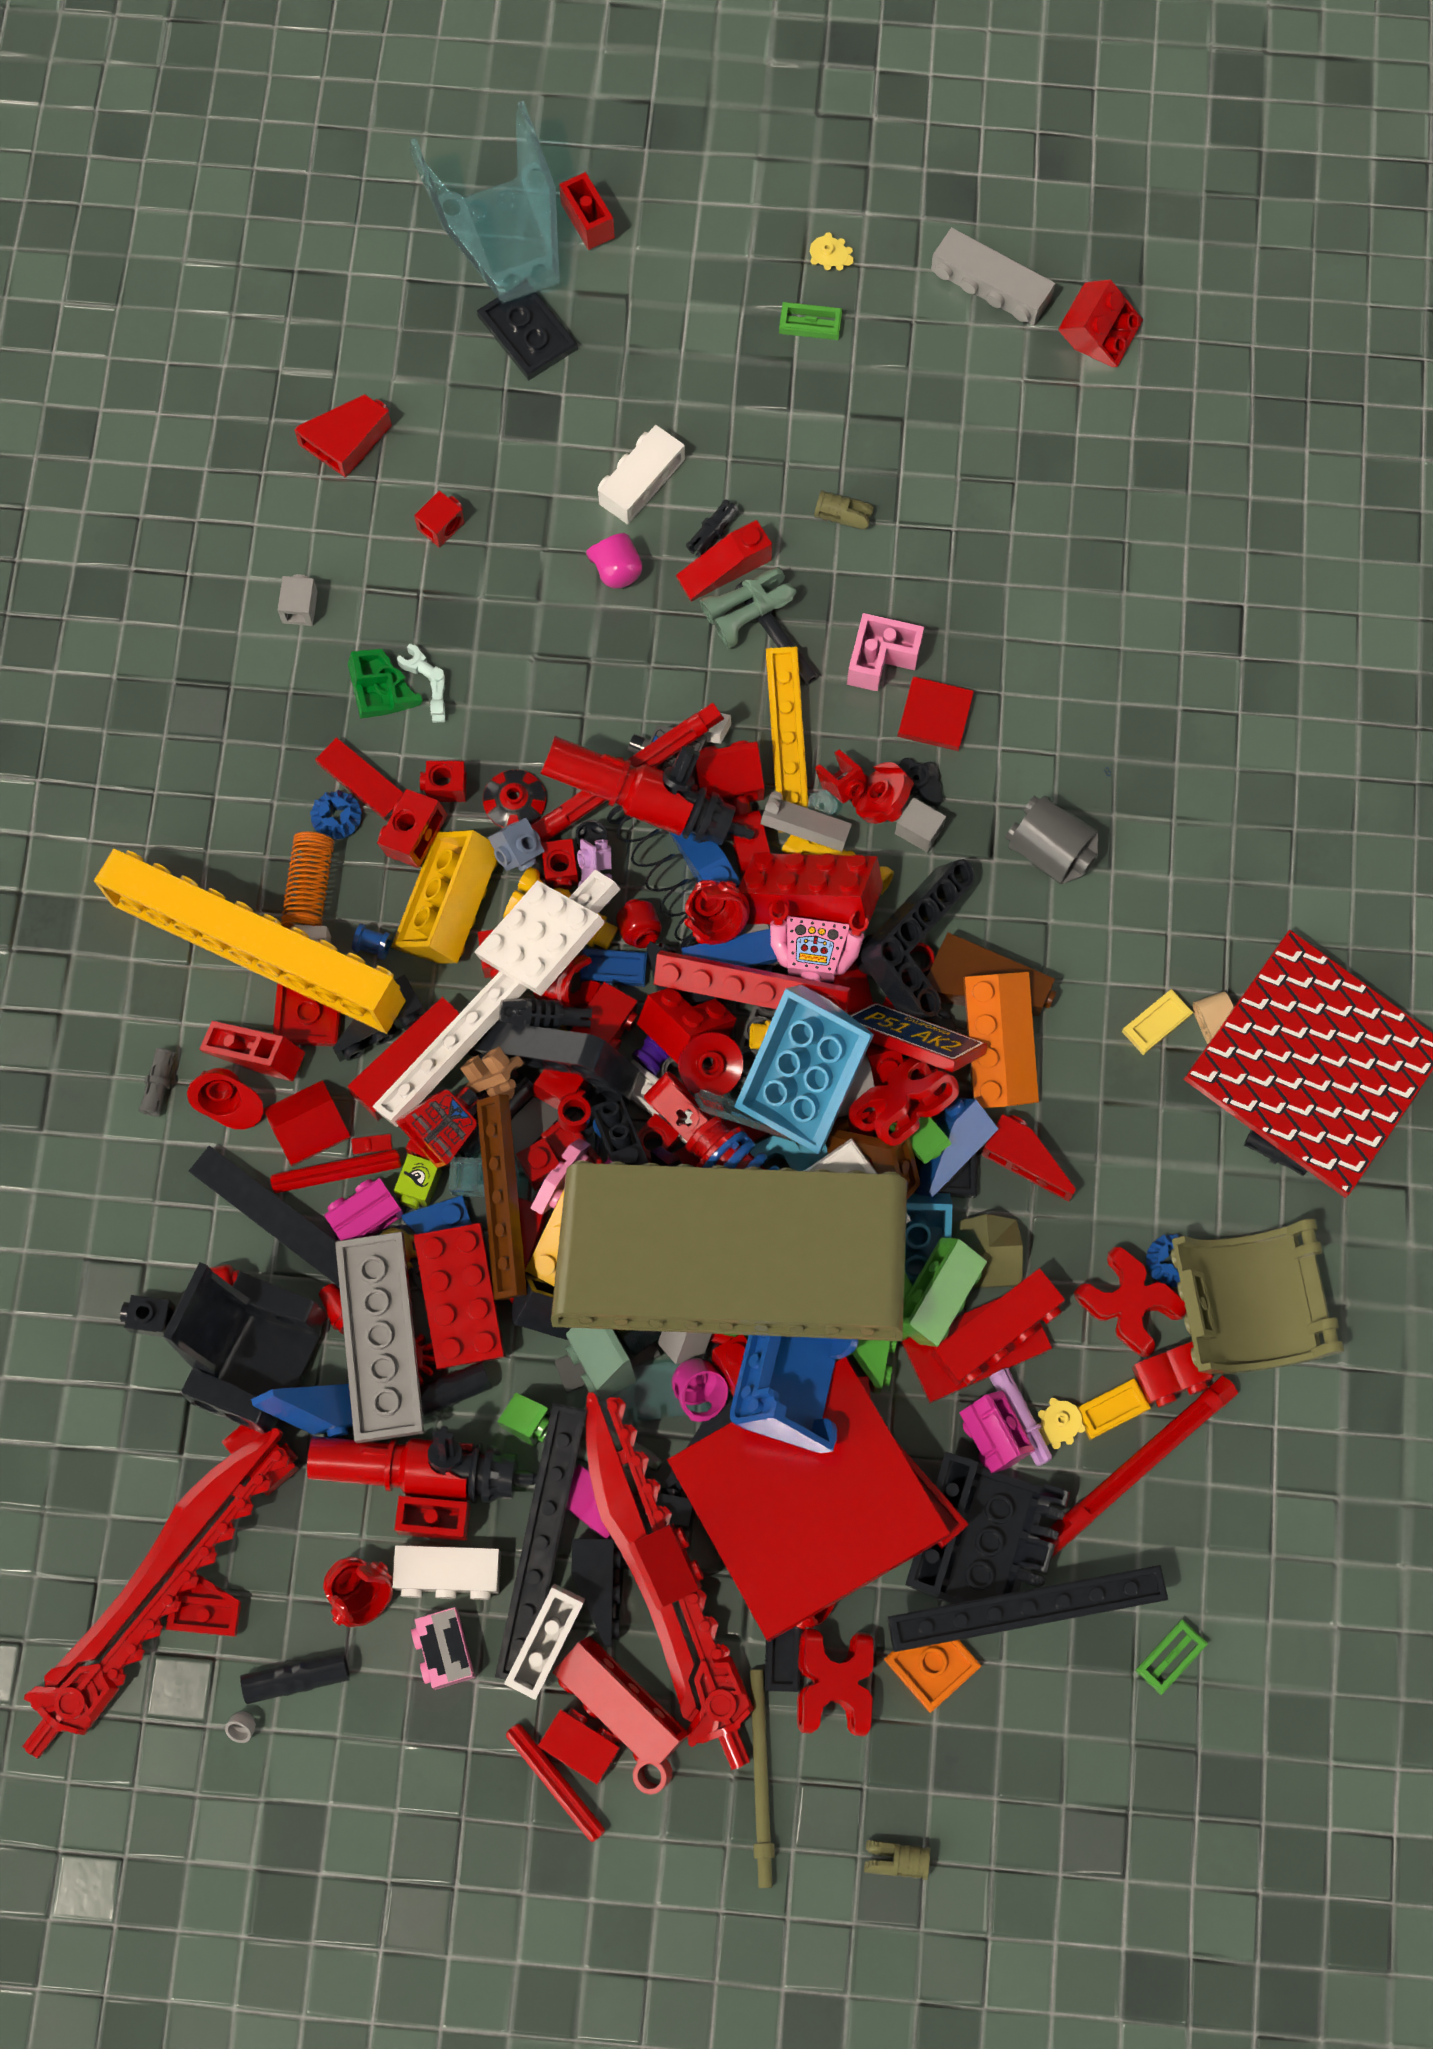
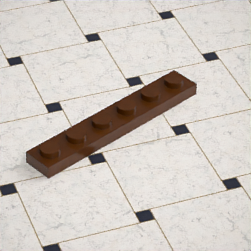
M498 1094L476 1102L494 1300H506L527 1295L509 1095Z

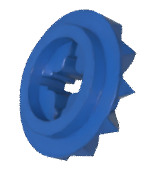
M340 790L331 793L325 792L322 797L314 801L312 811H310L314 829L318 833L325 834L336 840L348 837L355 832L362 816L360 805L354 797ZM331 805L336 807L338 811L344 810L340 813L341 824H338V821H335L333 817L327 818L331 814Z
M1164 1234L1150 1245L1146 1255V1265L1150 1275L1157 1282L1164 1283L1169 1287H1178V1282L1180 1281L1179 1273L1173 1264L1165 1263L1161 1265L1160 1263L1169 1257V1248L1170 1251L1174 1249L1172 1239L1181 1237L1179 1234Z

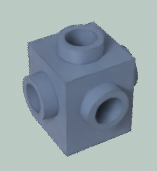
M527 818L516 821L488 837L494 848L495 858L503 865L506 871L518 867L521 872L536 864L537 862L534 857L544 852L540 836L532 829Z

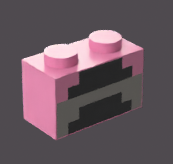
M455 1607L414 1619L416 1628L411 1629V1634L416 1650L422 1648L425 1662L420 1663V1669L425 1684L431 1683L432 1688L437 1690L476 1678L459 1612Z

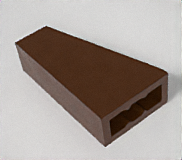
M947 932L927 975V979L938 992L941 1003L965 1006L963 977L1029 972L1032 1016L1038 1017L1043 1007L1050 1009L1057 991L1052 990L1054 978Z

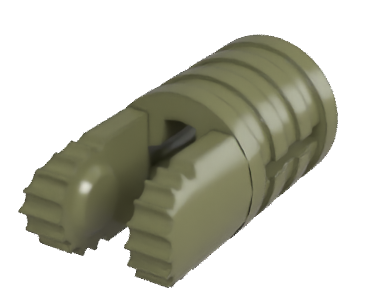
M821 490L814 517L865 530L869 526V517L873 514L874 507L863 501Z
M874 1840L866 1841V1851L868 1853L893 1857V1862L868 1860L864 1864L865 1873L896 1877L898 1875L928 1880L930 1847H914L906 1844L900 1845L899 1843Z

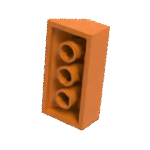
M1029 972L963 977L967 1034L971 1038L988 1043L986 1054L970 1062L972 1099H976L982 1108L1038 1103Z

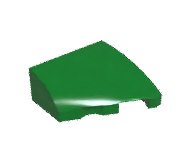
M382 649L351 651L347 665L360 719L392 714L422 704L421 695L419 693L414 694L404 682L406 677L400 670L391 665L390 658Z

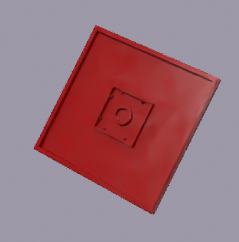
M846 1357L834 1364L822 1419L825 1418L833 1421L837 1427V1440L832 1452L816 1453L745 1430L731 1422L667 1459L767 1642L951 1536Z

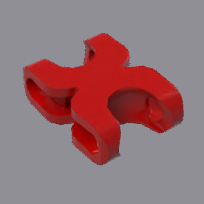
M910 1058L889 1073L887 1077L888 1085L872 1087L856 1099L849 1108V1118L851 1123L857 1128L868 1132L875 1129L878 1138L882 1142L890 1146H896L919 1129V1118L932 1117L939 1114L957 1098L959 1094L958 1082L954 1076L944 1071H936L931 1074L927 1063ZM918 1069L917 1078L911 1080L912 1072ZM946 1082L944 1092L940 1095H934L933 1092ZM868 1107H873L875 1110L866 1119L862 1120L861 1115L863 1111ZM896 1123L895 1131L889 1134L890 1125Z
M1113 1247L1108 1252L1107 1262L1119 1277V1288L1114 1292L1104 1293L1091 1284L1084 1283L1074 1290V1297L1086 1311L1099 1321L1105 1322L1117 1318L1118 1321L1115 1328L1117 1338L1139 1356L1149 1357L1154 1352L1155 1342L1143 1327V1315L1148 1311H1158L1171 1320H1180L1187 1314L1185 1302L1164 1283L1156 1282L1145 1286L1144 1282L1147 1274L1145 1266L1123 1248Z
M805 1629L800 1637L798 1668L801 1674L812 1680L813 1683L802 1688L797 1695L798 1729L801 1733L806 1734L816 1731L820 1726L823 1708L832 1701L840 1704L845 1710L847 1728L850 1733L855 1736L865 1737L871 1728L873 1702L869 1690L858 1685V1681L868 1677L873 1670L872 1636L868 1632H858L850 1640L847 1658L839 1664L831 1661L825 1654L822 1634L815 1629Z

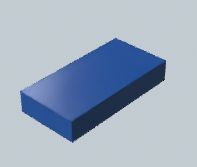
M583 948L582 955L590 957L592 963L581 969L580 982L583 983L591 980L600 984L606 982L610 985L645 987L647 953Z

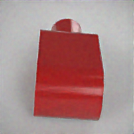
M739 796L730 801L731 805L736 806L732 821L745 825L755 832L751 840L730 834L740 874H745L753 854L770 853L764 825L760 824L762 819L760 811H752L748 796Z

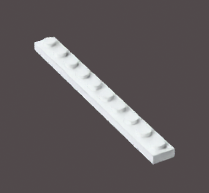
M594 870L569 898L598 914L618 893L620 888L615 881ZM499 971L372 1107L395 1127H398L395 1121L419 1105L499 1020L501 1000L518 999L528 988Z

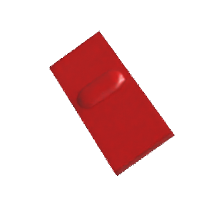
M391 1134L351 1139L353 1155L392 1150Z

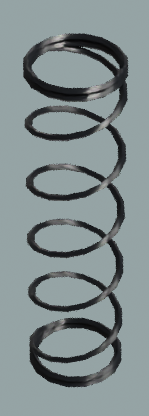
M617 805L609 812L607 820L613 825L620 824L617 830V838L624 842L640 841L633 850L631 856L632 863L640 867L656 865L647 876L646 888L656 892L670 890L661 902L660 912L665 916L671 917L685 915L675 929V938L682 941L681 948L700 944L696 942L686 946L689 942L696 941L692 933L685 939H681L677 935L680 925L688 917L686 912L667 914L662 908L671 893L678 887L686 884L689 879L687 878L674 886L663 889H652L648 884L652 873L663 862L673 858L675 854H670L664 859L650 864L636 863L634 861V854L648 838L659 833L660 829H656L647 836L637 839L626 840L621 838L619 832L622 825L633 817L624 815L612 819L616 813L623 809L621 805Z

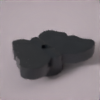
M910 758L902 759L898 766L912 778L914 783L910 795L916 796L918 794L931 805H941L943 798L940 792L939 775L936 765L933 762L920 764L915 763Z

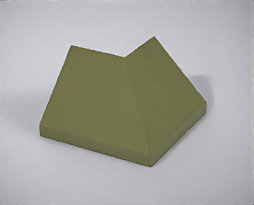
M985 1214L952 1223L951 1238L960 1239L987 1261L981 1271L980 1280L972 1289L1014 1287L1022 1282L1023 1244L1016 1219Z

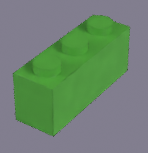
M940 1238L904 1300L903 1332L920 1345L938 1347L947 1337L949 1327L955 1316L964 1308L965 1299L970 1290L980 1280L981 1271L987 1261L960 1239Z

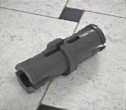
M163 1048L155 1049L152 1067L149 1075L145 1076L144 1083L146 1087L139 1112L154 1117L160 1116L163 1098L166 1090L170 1089L171 1085L169 1078L176 1057L175 1052Z

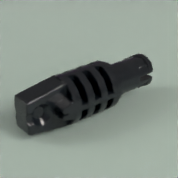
M535 998L506 999L500 1002L499 1020L523 1027L535 1026L550 1029H560L561 1025L585 1027L587 1029L591 1027V1020L589 1018H592V1008L563 1006V1003L557 1000Z

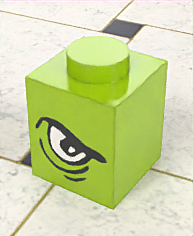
M408 1154L394 1189L397 1198H400V1203L413 1209H418L419 1206H429L442 1174L441 1167L436 1168L431 1161Z

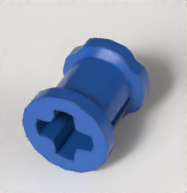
M361 923L354 934L352 951L359 952L362 950L385 960L391 946L392 933L385 932L383 934L367 929V926Z

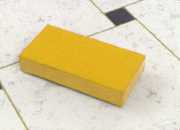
M1135 1379L1077 1407L1082 1415V1424L1085 1426V1432L1090 1440L1151 1409Z

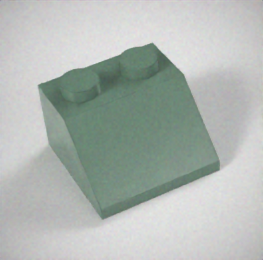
M571 1328L566 1333L570 1345L565 1347V1350L574 1366L580 1363L585 1373L581 1375V1379L588 1392L596 1391L602 1401L636 1382L630 1359L613 1329Z

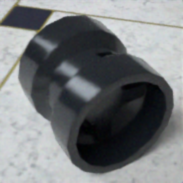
M593 819L586 820L577 827L576 842L578 851L580 850V839H584L594 846L596 840L604 839L608 841L607 829L604 824Z

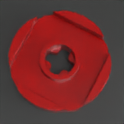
M884 762L874 766L873 768L876 771L869 777L864 774L868 786L864 788V792L860 797L851 799L852 805L856 808L855 812L865 822L871 824L882 823L886 820L890 822L896 821L902 815V808L907 802L914 784L912 778L897 764Z

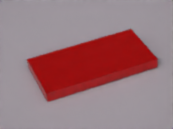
M998 1299L955 1317L949 1327V1333L943 1341ZM1041 1323L1033 1328L1036 1333L1026 1342L1020 1345L1018 1341H1015L1007 1348L1010 1353L1000 1362L993 1365L989 1361L980 1368L983 1374L967 1386L963 1381L956 1387L931 1355L935 1346L920 1345L911 1337L901 1342L929 1404L981 1382L1002 1369H1010L1052 1350Z

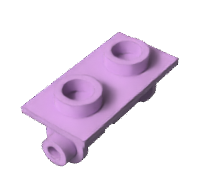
M580 839V850L577 853V860L581 868L582 881L579 882L578 887L594 870L601 873L600 870L612 869L611 846L608 845L607 840H596L594 846L586 840ZM603 874L612 880L611 874Z

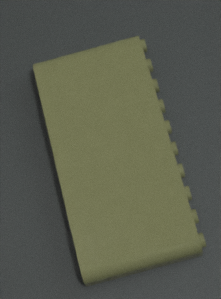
M584 1160L576 1161L566 1169L551 1313L552 1326L902 1341L907 1180L896 1172L866 1174L862 1171L853 1170L847 1173H836L825 1169L808 1172L796 1171L792 1168H782L779 1170H763L759 1167L729 1169L721 1165L699 1168L688 1164L672 1167L660 1166L655 1163L626 1165L622 1162L593 1164Z

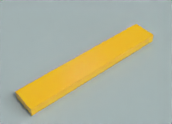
M797 647L766 648L775 791L782 794V800L809 809Z

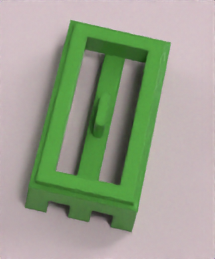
M783 302L779 334L839 340L842 308ZM787 313H789V314H798V315H807V316H805V317L788 316ZM817 317L835 318V321L817 319Z
M1181 1619L1134 1671L1139 1676L1141 1675L1159 1695H1162L1208 1643ZM1183 1630L1186 1636L1150 1674L1146 1669ZM1191 1640L1196 1642L1197 1645L1160 1684L1156 1680Z

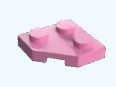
M579 1138L567 1147L562 1154V1158L566 1162L561 1161L548 1174L531 1206L532 1210L542 1215L551 1208L555 1209L565 1187L567 1167L576 1161H589L590 1157L586 1153L591 1144Z

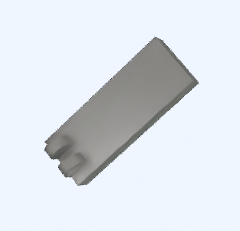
M774 791L770 794L760 824L841 852L843 851L852 825L851 823L784 801L780 792Z

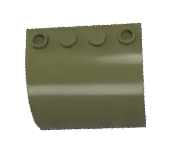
M1316 1219L1301 1220L1284 1228L1230 1239L1199 1240L1187 1236L1172 1239L1174 1249L1171 1250V1258L1174 1266L1178 1268L1180 1277L1178 1292L1180 1298L1185 1302L1187 1312L1184 1317L1185 1327L1188 1333L1191 1334L1194 1347L1191 1349V1357L1199 1372L1208 1374L1254 1372L1300 1364L1344 1352L1343 1343L1338 1341L1336 1329H1339L1338 1320L1336 1317H1329L1316 1255L1321 1254L1323 1251L1321 1242H1317L1315 1231L1318 1230ZM1298 1235H1302L1303 1245L1301 1246L1299 1245ZM1320 1333H1323L1325 1344L1322 1345L1319 1338Z

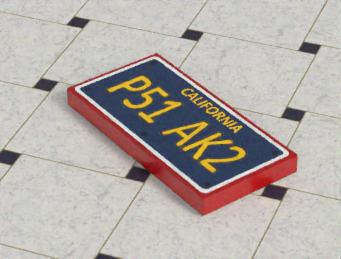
M876 1002L850 1014L852 1018L874 1034L871 1040L872 1043L949 1072H954L986 1054L988 1043Z

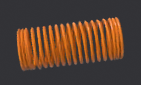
M299 832L293 836V851L290 857L288 883L286 884L287 889L285 890V900L283 901L284 910L281 917V926L288 929L297 925L290 922L311 926L323 925L322 917L324 915L322 912L325 911L323 907L325 906L324 901L326 900V890L329 884L327 880L329 879L330 863L333 857L331 853L335 843L331 837L322 833Z

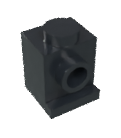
M131 1295L130 1302H124L122 1305L120 1321L125 1323L124 1328L130 1333L162 1337L174 1314L176 1305L170 1299ZM148 1308V1317L140 1319L141 1310Z
M661 1488V1493L658 1494L656 1502L657 1506H666L672 1512L670 1524L674 1523L675 1528L681 1527L684 1530H689L693 1506L688 1497H681V1491Z

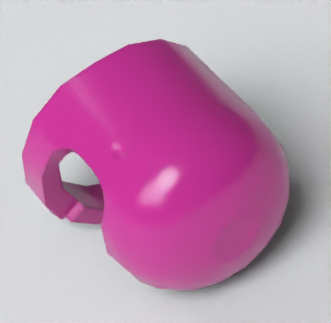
M626 533L612 535L586 550L589 561L595 563L599 571L600 579L610 588L617 589L629 586L641 575V558L630 536Z
M700 1358L688 1359L675 1369L672 1376V1389L680 1402L682 1410L688 1415L690 1420L703 1422L718 1415L725 1406L728 1397L727 1383L719 1371L710 1362ZM704 1402H710L712 1405L707 1412L701 1413L691 1411L687 1407V1405H700Z

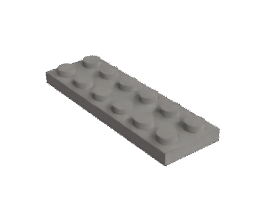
M396 1232L337 1241L335 1245L354 1441L356 1443L423 1434L425 1431L404 1234Z

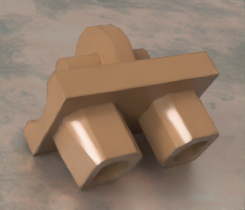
M499 1046L486 1053L482 1060L479 1055L474 1056L460 1068L469 1080L464 1087H468L475 1094L487 1089V1094L490 1097L498 1094L509 1095L510 1100L514 1095V1088L516 1087L515 1081L510 1079V1073L512 1070L521 1067L524 1063L519 1056L508 1059Z

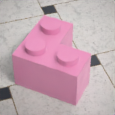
M863 613L848 670L847 685L878 691L884 664L915 670L922 644L924 627Z

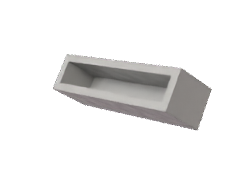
M952 227L933 254L931 271L939 278L959 285L965 292L985 299L991 306L1009 312L1021 322H1027L1035 326L1052 300L1055 288L1054 282Z

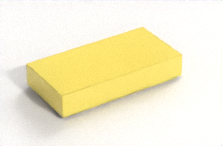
M1171 989L1125 1026L1122 1033L1144 1056L1190 1018L1193 1012Z

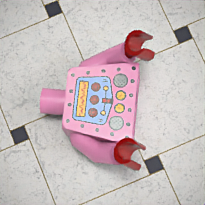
M771 901L768 907L769 915L774 919L770 923L771 947L779 964L788 968L789 976L819 982H834L835 976L844 974L858 958L864 938L862 931L870 923L869 915H867L864 925H858L855 922L854 917L857 911L852 913L849 924L787 916L788 905L785 901L784 911L779 914L774 913L772 910L773 902Z

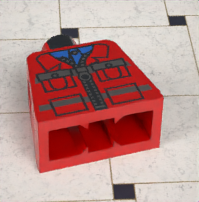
M464 1087L456 1096L449 1090L444 1089L399 1117L395 1122L436 1168H439L451 1162L476 1127L477 1121L468 1111L479 1099L468 1087Z

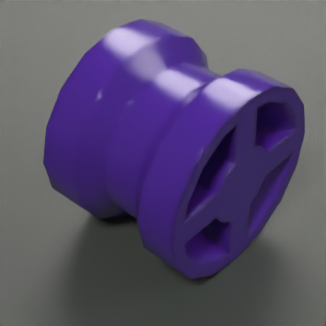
M649 1036L645 1038L644 1046L641 1049H636L632 1054L635 1061L655 1076L661 1070L660 1065L670 1057Z

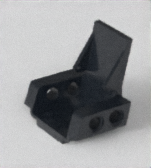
M199 1262L162 1337L192 1367L180 1392L192 1405L265 1434L271 1431L272 1428H275L276 1423H279L281 1419L252 1406L251 1399L272 1389L299 1387L315 1353V1347L321 1336V1329L328 1315L314 1301L241 1271L232 1286L215 1274L208 1265Z

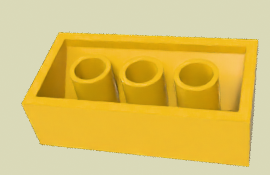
M474 830L438 832L426 855L391 945L393 949L438 964L458 963L459 958L464 953L465 942L470 929L475 924L481 900L486 895V887L492 871L496 868L498 862L494 855V848L487 838Z

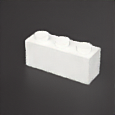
M657 425L649 433L644 432L638 439L635 449L630 454L626 453L623 455L613 474L605 476L598 486L599 505L628 525L685 460V445Z
M395 1546L392 1588L396 1591H401V1597L421 1598L422 1592H436L435 1598L456 1599V1593H470V1599L491 1600V1594H499L501 1551L499 1549Z
M556 1584L552 1586L504 1683L505 1685L536 1700L585 1601L584 1598Z

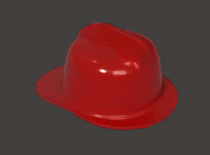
M213 1068L208 1071L204 1070L200 1076L190 1083L187 1090L188 1102L192 1108L232 1129L245 1130L255 1126L261 1120L264 1112L263 1102L259 1095L250 1087L241 1083L238 1076L229 1069Z

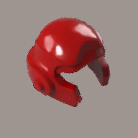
M702 880L695 885L686 901L685 912L689 917L684 922L693 931L692 934L698 943L709 945L726 943L736 938L746 926L750 914L749 903L744 893L732 881Z
M586 955L576 956L541 996L533 992L535 999L557 1000L563 1003V1006L586 1008L601 987V984L591 980L583 982L580 989L572 994L571 979L575 972L592 963V959Z
M358 1557L342 1558L334 1563L324 1578L323 1590L332 1607L330 1611L333 1615L332 1620L337 1625H345L349 1628L364 1626L374 1621L385 1610L393 1594V1579L387 1571L388 1566L382 1561L379 1563L375 1561L367 1562Z

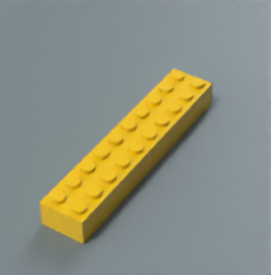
M113 849L96 876L94 882L113 907L385 1034L390 1030L406 1002L400 991V986L393 978V973L384 967L376 966L374 969L366 965V962L361 957L353 953H348L346 956L337 952V948L325 940H320L319 942L311 940L307 933L297 927L285 928L273 916L264 914L263 917L253 913V909L245 903L236 901L233 904L225 900L226 897L212 888L205 891L199 888L195 881L182 875L179 879L171 875L167 868L158 863H154L151 866L143 862V858L132 851L127 850L126 853Z

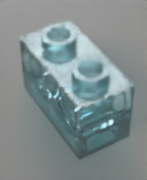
M453 1157L450 1162L449 1192L452 1196L485 1197L482 1158ZM515 1160L518 1192L520 1165L518 1160Z

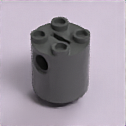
M1033 796L1024 808V812L1027 815L1020 824L1015 822L1005 836L1010 841L1009 849L1025 856L1033 866L1059 884H1064L1084 876L1098 856V831L1072 813L1053 804L1047 796H1043L1040 799Z

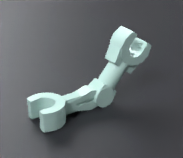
M409 644L407 646L408 653L414 657L406 660L399 655L397 657L398 665L401 669L414 674L420 672L429 679L432 688V700L430 702L432 722H445V703L443 699L445 689L444 672L442 669L427 663L426 657L416 645Z

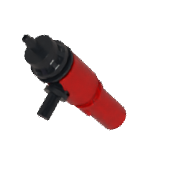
M554 736L540 772L544 776L608 800V805L612 807L615 803L621 805L625 815L679 836L682 833L684 839H688L689 835L693 834V841L697 843L711 841L721 845L727 832L749 840L753 839L755 834L754 830L747 828V826L732 821L736 806L724 802L719 793L712 791L708 796L706 795L707 787L705 786L697 791L698 785L694 784V778L691 774L700 752L695 751V747L691 745L688 747L682 746L674 766L662 771L647 764L636 768L631 766V761L627 759L623 761L608 754L603 755Z
M441 1426L440 1432H433V1440L411 1438L406 1444H399L398 1439H391L390 1443L375 1441L356 1443L354 1439L313 1436L307 1459L308 1479L385 1486L386 1491H393L395 1487L400 1488L405 1496L464 1502L470 1500L471 1503H477L479 1496H481L482 1503L488 1504L499 1498L513 1499L516 1484L534 1485L536 1484L538 1473L517 1470V1454L503 1453L496 1446L489 1445L487 1450L483 1451L482 1443L474 1446L473 1443L456 1442L453 1433H449L446 1426Z

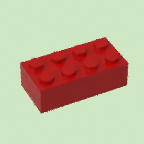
M764 852L753 854L738 888L744 893L749 903L750 914L746 924L770 925L774 919L769 915V903L773 902L772 910L774 913L779 914L785 909V901L788 905L787 916L849 924L852 913L857 911L854 920L858 925H864L867 915L870 916L871 920L883 890V882L877 856L807 855L800 853L771 854Z
M477 1223L413 1235L436 1369L442 1370L506 1358L496 1300H494L493 1283L482 1224Z

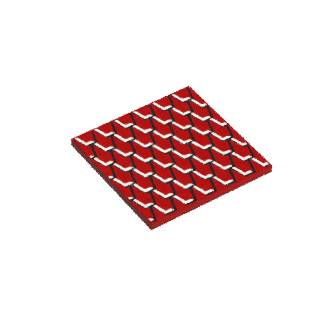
M1289 930L1183 1080L1346 1198L1350 1195L1432 1072L1433 1033L1293 931Z

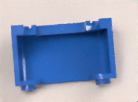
M748 1335L730 1409L731 1421L745 1430L816 1453L832 1452L837 1440V1427L833 1421L825 1418L822 1419L835 1360L853 1353L858 1346V1339Z

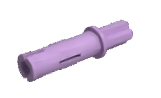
M1009 1368L992 1374L989 1377L997 1392L1003 1390L1035 1449V1452L1030 1454L1035 1465L1041 1466L1052 1459V1455L1039 1432L1042 1426L1034 1420Z

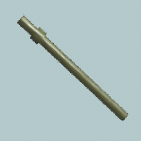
M750 1670L751 1703L754 1708L752 1711L757 1838V1844H753L754 1859H757L758 1888H773L771 1858H775L774 1843H771L764 1670Z

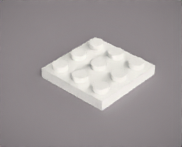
M537 880L475 950V954L480 960L541 996L605 922L599 914Z

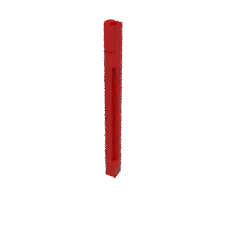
M711 703L627 760L631 761L630 765L636 768L644 764L657 767L679 752L682 746L686 747L707 733L709 729L724 720V717L716 705ZM582 790L532 824L531 827L539 834L541 843L547 842L607 800Z
M1222 1375L1198 1396L1197 1400L1080 1503H1077L1064 1514L1063 1520L1056 1521L1050 1528L1059 1532L1057 1541L1040 1538V1540L1055 1545L1052 1558L1206 1420L1215 1415L1238 1394L1234 1384Z

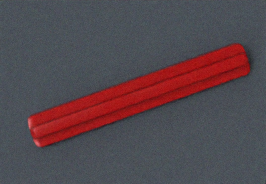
M394 1149L271 1175L270 1182L272 1190L275 1193L397 1169L401 1167L399 1152Z
M515 1724L505 1734L506 1738L588 1840L595 1842L605 1832L602 1824L538 1747L523 1726Z

